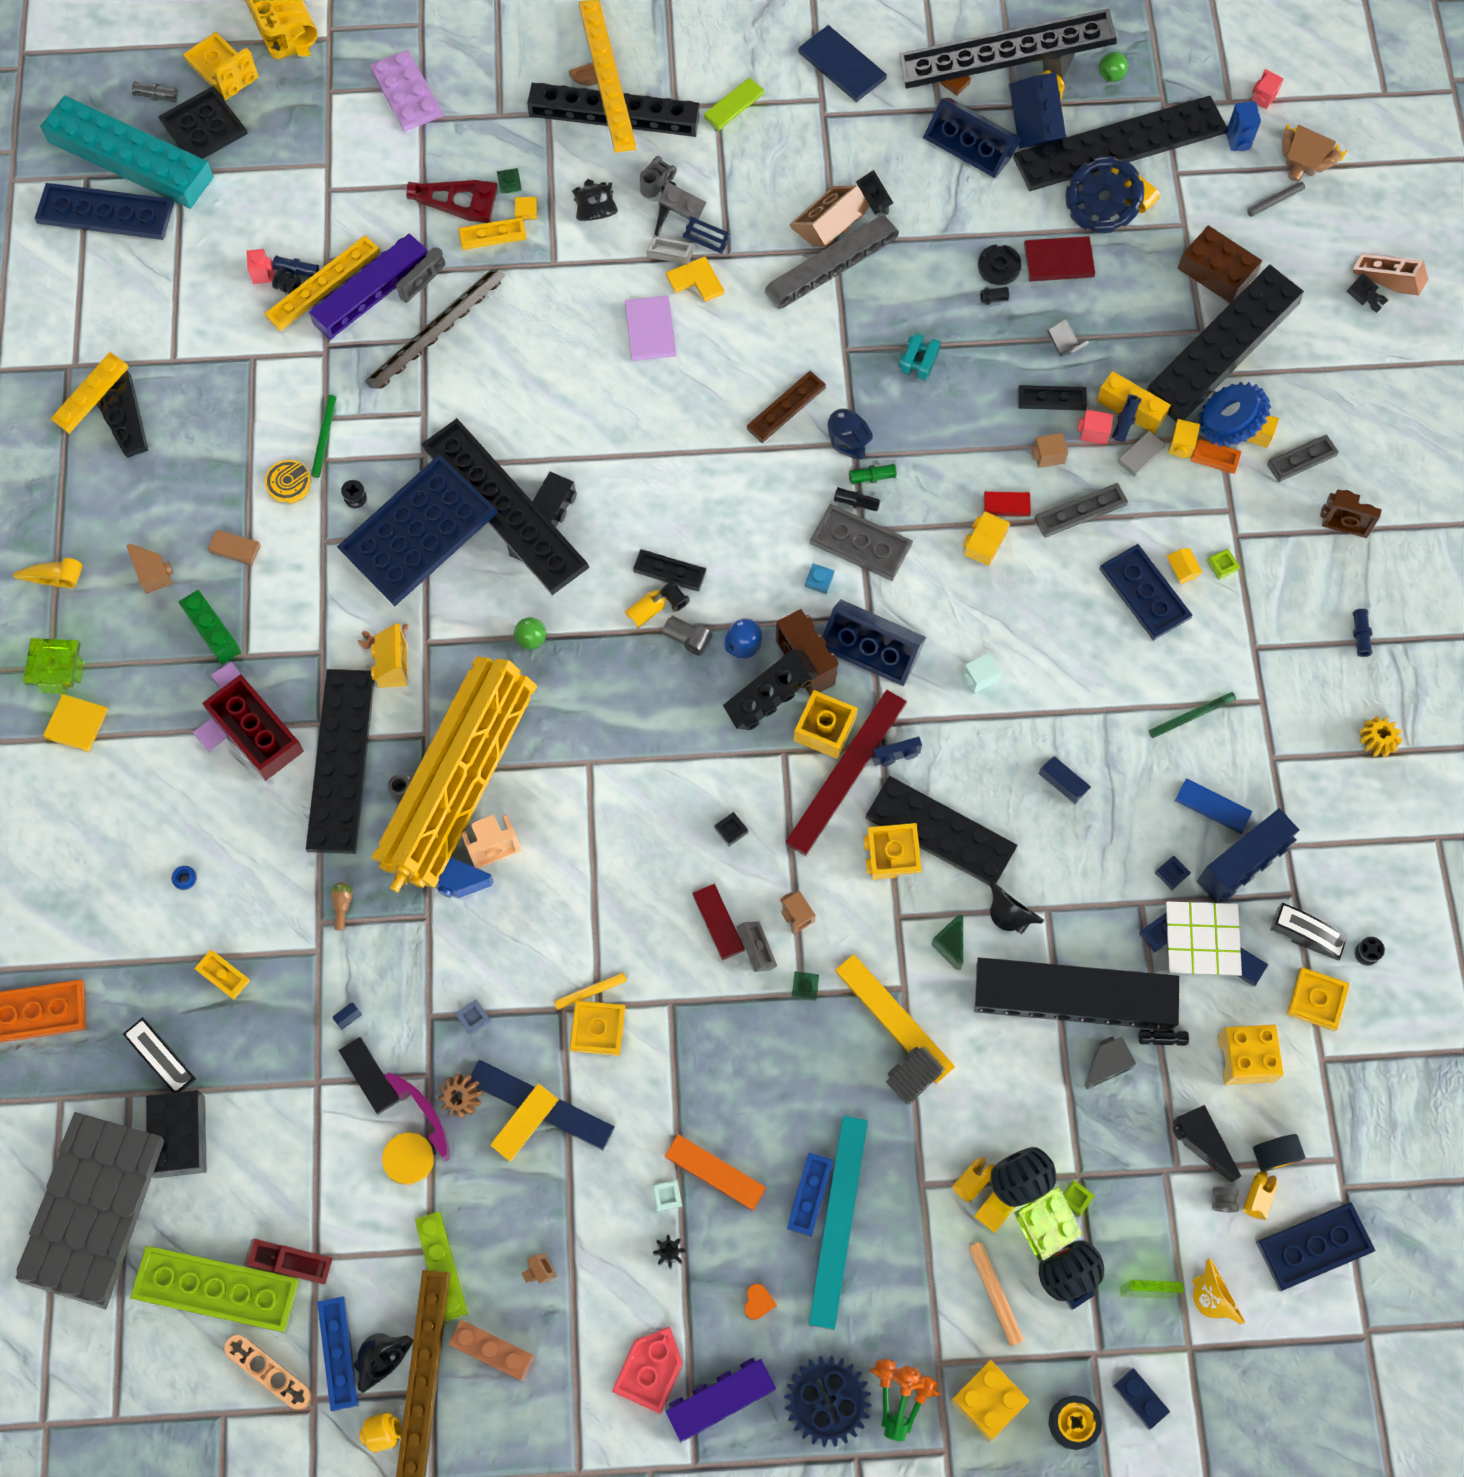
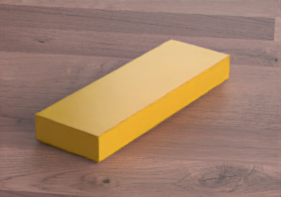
M523 217L458 228L462 250L527 240Z
M538 1083L490 1146L508 1161H512L559 1099Z

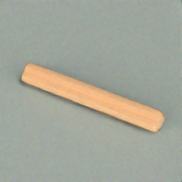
M975 1243L969 1247V1251L1007 1340L1011 1346L1019 1344L1023 1341V1336L983 1243Z

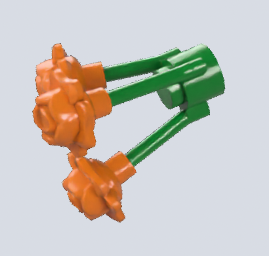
M877 1360L875 1367L870 1368L869 1372H872L881 1379V1387H883V1419L881 1426L885 1427L884 1436L894 1441H905L906 1433H911L912 1424L921 1404L924 1405L927 1397L931 1398L933 1395H941L937 1391V1381L927 1375L924 1376L922 1374L920 1376L918 1369L915 1367L903 1366L900 1369L896 1368L894 1360ZM891 1379H893V1381H896L901 1386L900 1393L902 1396L898 1413H892L891 1417H889V1387H891ZM912 1390H916L917 1395L914 1399L916 1402L907 1420V1417L903 1415L907 1397L911 1395Z

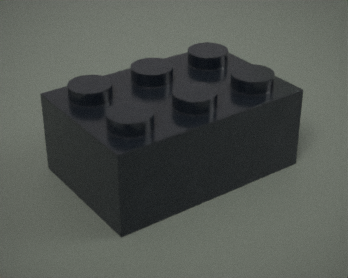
M198 1090L147 1095L146 1132L159 1135L164 1140L152 1177L163 1178L207 1173L205 1096Z

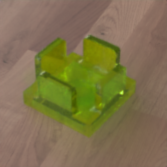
M31 638L23 683L26 686H37L46 694H66V687L73 688L74 682L81 683L84 661L79 656L80 642L78 640Z

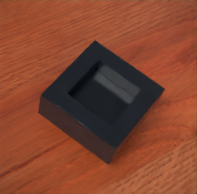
M734 812L714 825V829L728 847L748 834V829Z

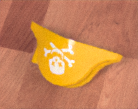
M1209 1258L1206 1260L1205 1272L1192 1279L1195 1286L1193 1300L1196 1308L1203 1315L1210 1318H1230L1238 1324H1245L1246 1322L1213 1260Z

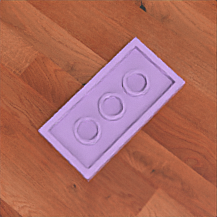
M409 50L370 64L371 72L404 132L443 117L441 108Z

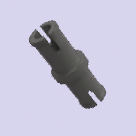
M136 81L132 84V90H135L132 91L134 96L149 97L154 101L158 99L172 102L177 101L178 94L176 93L178 91L176 88L162 87L157 83L150 85Z

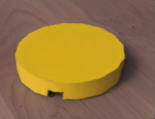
M406 1132L396 1135L388 1142L383 1150L382 1163L384 1171L390 1179L398 1184L413 1185L428 1177L433 1169L435 1157L433 1149L426 1138L417 1133Z

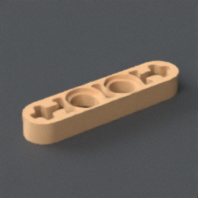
M234 1335L226 1341L224 1347L225 1354L289 1407L302 1410L310 1405L312 1401L311 1390L249 1339L241 1335ZM234 1342H243L241 1345L242 1349L250 1353L247 1358L238 1352L233 1354L234 1347L232 1345ZM257 1356L263 1357L265 1360L264 1368L259 1372H254L251 1368L252 1360ZM276 1373H283L285 1375L286 1381L281 1388H274L272 1386L271 1380ZM292 1381L295 1382L291 1386L293 1390L297 1392L304 1390L303 1398L305 1400L303 1403L297 1402L294 1404L295 1396L289 1392L286 1393V1396L282 1395L289 1389Z

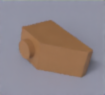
M133 544L126 545L140 585L146 594L173 584L170 575L174 573L169 561L164 562L160 554Z

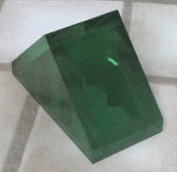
M963 915L956 916L933 938L931 943L956 970H961L963 966Z

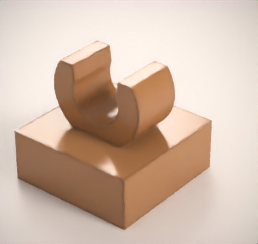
M545 1253L535 1254L527 1259L530 1268L522 1273L526 1283L536 1280L539 1284L546 1283L557 1277Z

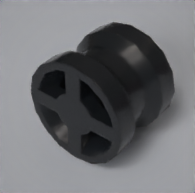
M349 480L342 485L341 494L348 507L360 508L366 503L367 495L361 482Z
M1367 937L1356 946L1355 958L1362 965L1371 966L1383 957L1385 947L1378 938Z

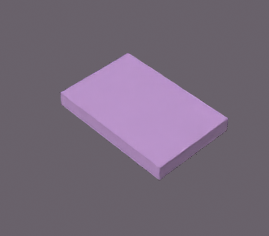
M669 296L625 300L632 361L676 357Z

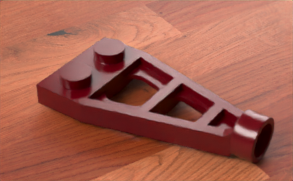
M480 180L425 184L408 182L406 197L407 199L416 200L418 203L468 221L490 223L498 186L495 182ZM436 191H448L447 202L432 199L433 193ZM471 192L473 195L470 206L462 207L453 202L455 194Z

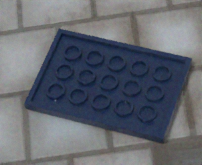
M439 454L340 543L337 548L395 607L488 523L498 511Z

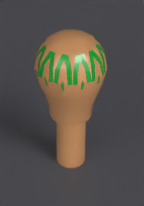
M345 882L336 883L331 890L334 911H336L335 930L344 931L345 913L348 911V906L353 896L352 887Z

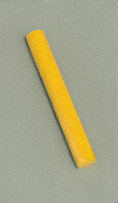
M624 972L557 999L554 1001L557 1010L574 1004L575 1000L581 1001L627 982Z

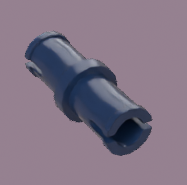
M275 255L272 267L274 270L283 268L294 276L299 274L312 277L319 271L318 264L302 262L298 258L293 260Z
M1132 394L1127 396L1124 408L1118 414V423L1112 438L1125 442L1131 425L1135 423V414L1142 401L1141 398Z
M1356 609L1353 612L1355 625L1353 637L1356 638L1357 656L1368 657L1373 654L1370 638L1373 633L1372 628L1369 627V613L1367 609Z

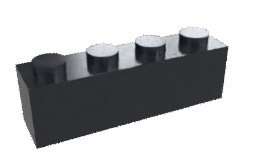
M549 471L532 501L555 527H557L559 522L562 523L564 521L568 505L573 504L576 499L577 492L574 481ZM507 545L509 556L520 560L519 557Z

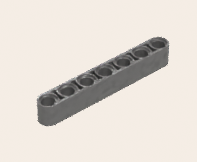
M885 215L879 216L776 278L766 286L764 292L778 309H783L892 243L898 237L899 230Z

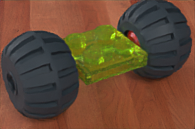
M1030 1147L998 1162L991 1170L993 1191L1000 1201L1010 1207L1026 1204L1015 1211L1014 1214L1038 1261H1040L1038 1274L1043 1289L1048 1295L1058 1301H1068L1096 1288L1104 1278L1102 1257L1090 1243L1083 1240L1074 1241L1084 1234L1060 1188L1054 1187L1056 1184V1170L1051 1158L1041 1149Z

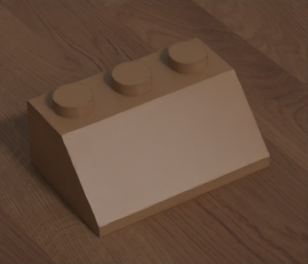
M858 185L833 186L790 224V227L813 247L825 248L833 244L834 239L839 234L845 233L851 223L861 219L864 216V212L870 206Z

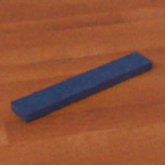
M480 1059L471 1073V1083L479 1082L476 1088L518 1109L535 1088ZM559 1099L543 1120L604 1151L615 1129V1126Z

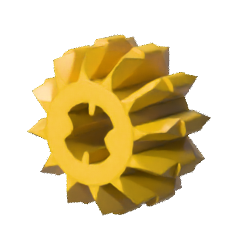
M1378 716L1374 717L1372 721L1367 720L1364 723V728L1359 732V735L1362 736L1360 744L1367 745L1365 752L1371 749L1374 757L1378 756L1379 753L1383 757L1388 756L1389 753H1394L1398 749L1397 745H1400L1402 742V738L1399 737L1402 729L1395 728L1396 721L1389 723L1388 716L1382 720Z

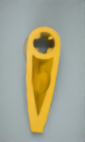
M63 558L62 562L41 563L14 572L13 576L15 579L33 583L75 588L83 565L75 559Z

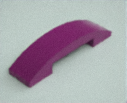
M388 1072L384 1076L403 1101L411 1095L436 1131L428 1136V1138L444 1161L447 1162L450 1159L449 1143L439 1116L418 1089L399 1076Z

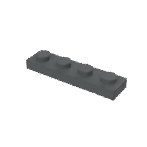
M1115 483L1035 515L1034 520L1044 538L1127 506L1128 500L1119 484Z

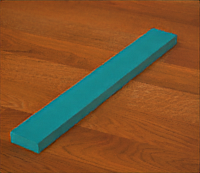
M848 1116L842 1117L809 1326L835 1330L868 1120Z

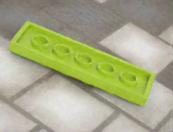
M146 1245L130 1299L286 1333L300 1279Z

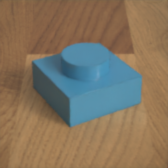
M813 563L806 579L805 587L827 594L835 570Z

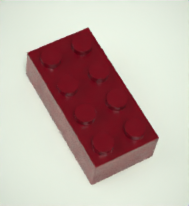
M241 674L202 703L208 714L265 781L304 752L297 738Z

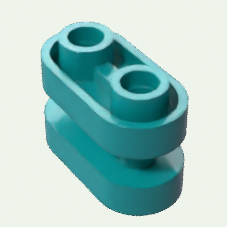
M915 333L914 337H909L906 344L908 351L906 355H901L898 367L901 368V373L910 375L912 370L919 371L917 378L927 381L938 356L941 341L932 339L930 344L923 343L925 336ZM920 351L926 353L922 363L916 361Z

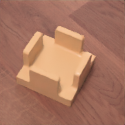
M494 815L472 823L471 826L477 838V841L472 844L468 839L466 831L461 833L475 868H481L521 851L517 836L507 815L502 816L507 828L504 831L500 830Z

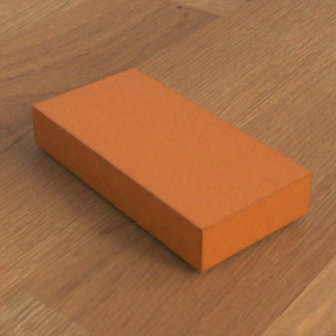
M1197 439L1191 461L1235 474L1242 451L1225 446L1219 447L1217 444Z

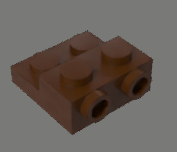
M1337 489L1335 494H1329L1326 504L1324 503L1320 513V517H1323L1322 527L1367 538L1379 520L1382 509L1370 504H1360V495L1354 494L1349 490Z

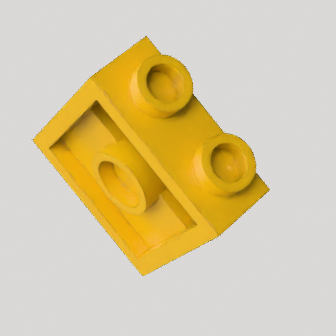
M917 823L868 827V835L863 836L864 849L870 850V859H866L867 874H872V880L922 873Z

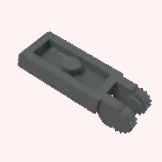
M435 247L428 251L426 257L396 284L402 301L405 303L409 302L445 266V260L442 257L443 253L440 248Z

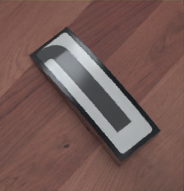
M1283 902L1277 908L1270 928L1271 931L1292 938V943L1338 961L1341 958L1347 940L1345 935L1327 923Z
M143 1017L122 1034L173 1093L182 1092L196 1080L185 1064Z

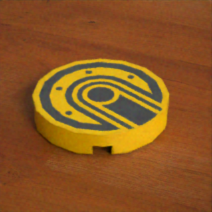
M284 460L274 464L265 476V487L270 497L276 502L295 503L302 500L310 490L311 476L307 468L294 460Z

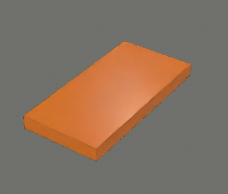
M82 979L0 991V1043L86 1030L85 986Z

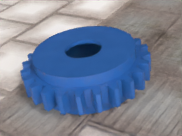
M1239 382L1237 385L1231 384L1226 388L1223 387L1222 390L1215 392L1211 398H1208L1207 404L1202 406L1204 412L1199 413L1201 419L1198 420V423L1200 424L1199 429L1211 444L1217 443L1219 447L1223 444L1227 447L1231 444L1238 445L1240 442H1246L1247 439L1254 437L1258 431L1262 430V425L1267 423L1266 417L1270 416L1269 409H1271L1270 400L1264 390L1259 388L1257 384L1253 386L1250 382L1246 385H1243L1242 382ZM1240 402V407L1236 413L1230 416L1221 414L1228 406Z

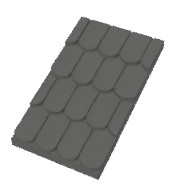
M74 1112L58 1150L60 1154L48 1180L47 1191L30 1229L29 1240L18 1264L15 1277L17 1281L106 1310L164 1144L163 1138L159 1135Z

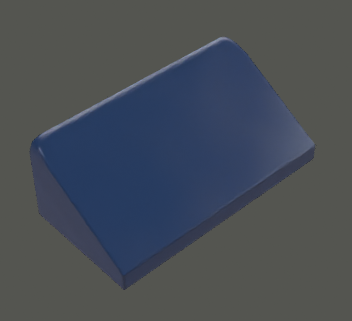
M1055 756L1044 764L1038 773L1075 805L1091 788L1089 784Z

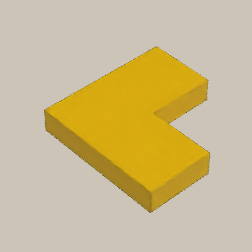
M706 257L666 272V278L675 293L696 286L704 302L724 294V289Z

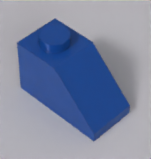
M450 857L443 873L439 875L436 888L438 889L437 892L445 897L451 898V896L461 898L491 887L494 881L491 874Z

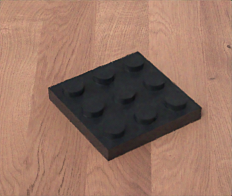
M214 86L158 116L161 124L180 149L202 159L248 134L244 125Z

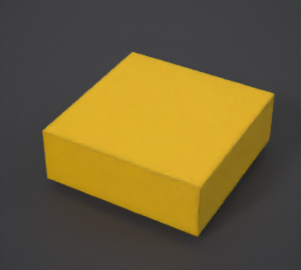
M515 197V218L523 217V220L537 219V197Z

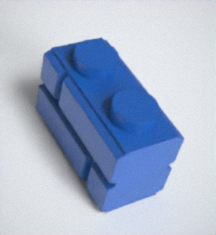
M1256 102L1235 104L1226 132L1231 151H1246L1252 147L1261 123Z

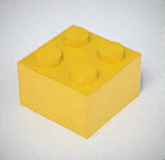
M813 690L794 730V741L838 759L855 723L858 708Z
M990 1360L950 1401L989 1442L1002 1431L1030 1400Z

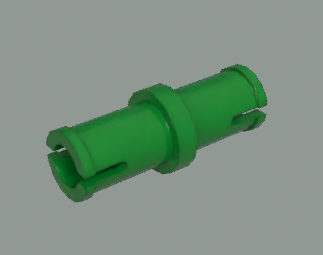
M895 464L878 467L869 465L868 468L849 470L851 485L863 482L877 483V480L896 478L897 476Z

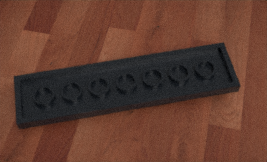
M327 669L306 841L307 852L356 854L375 683L369 670Z

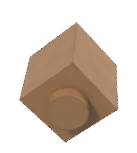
M1063 433L1036 437L1034 446L1031 447V454L1033 460L1037 461L1038 468L1065 464L1068 449Z

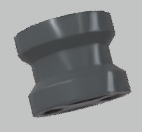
M1213 1187L1212 1194L1215 1196V1202L1212 1204V1210L1227 1213L1239 1211V1206L1236 1203L1239 1189Z

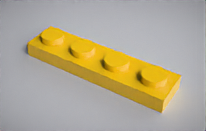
M109 352L50 419L70 434L129 366Z

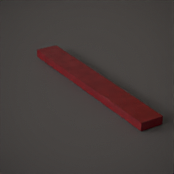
M889 690L885 691L787 838L786 845L807 856L871 759L873 749L879 747L906 706V700Z

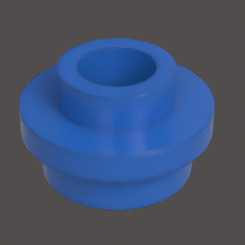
M189 866L176 868L171 876L173 885L179 890L190 889L197 880L196 872ZM184 875L189 876L187 881L181 882V878Z

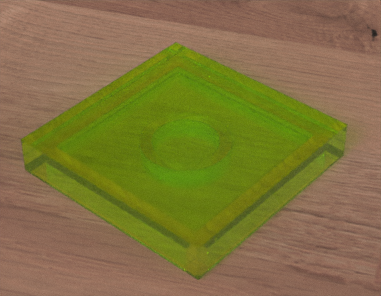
M1130 1280L1120 1287L1121 1297L1174 1299L1184 1293V1283L1174 1281Z

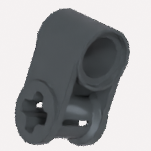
M656 156L640 174V193L646 198L657 196L662 190V186H666L669 181L673 180L677 167L668 165L663 161L662 157Z

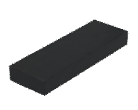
M1019 385L1018 409L1086 411L1087 408L1086 387Z
M640 549L633 567L634 573L668 583L677 581L679 586L698 592L707 572L704 567Z
M361 1037L338 1050L377 1115L399 1102L398 1097Z

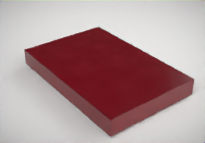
M1090 236L1024 241L1029 282L1095 277Z

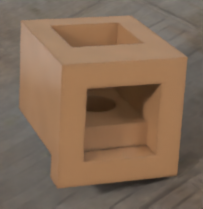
M800 891L795 894L790 892L780 899L783 908L781 913L787 923L792 922L791 931L793 934L815 922L816 915Z

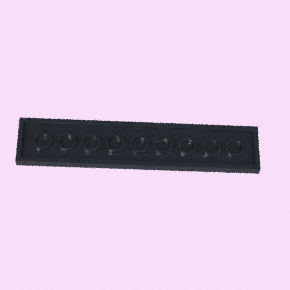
M1108 8L899 54L905 88L908 89L1117 44V38Z
M1210 95L1066 137L1062 141L1050 142L1015 152L1013 159L1030 192L1071 180L1070 178L1081 165L1085 162L1086 164L1091 163L1097 157L1114 156L1120 161L1124 159L1132 162L1226 134L1228 128Z
M458 418L421 444L432 460L440 454L496 508L498 513L488 523L552 596L590 568L586 560Z

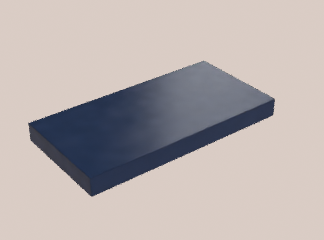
M827 25L798 48L800 55L856 103L887 78V74L830 25Z
M1139 544L1100 565L1099 570L1153 641L1192 618V613Z
M1352 1202L1256 1242L1280 1292L1376 1251Z

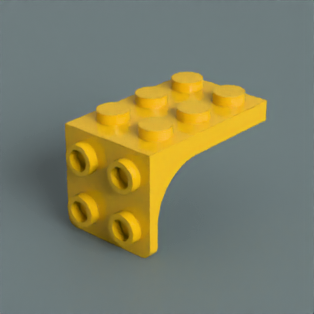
M217 32L183 54L184 60L211 87L214 86L224 100L234 96L238 91L259 78L251 52L245 48L237 53Z

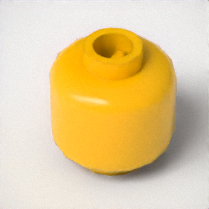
M380 1413L364 1420L362 1429L359 1432V1438L363 1446H366L369 1451L377 1453L397 1445L399 1438H401L402 1426L399 1419L391 1413Z

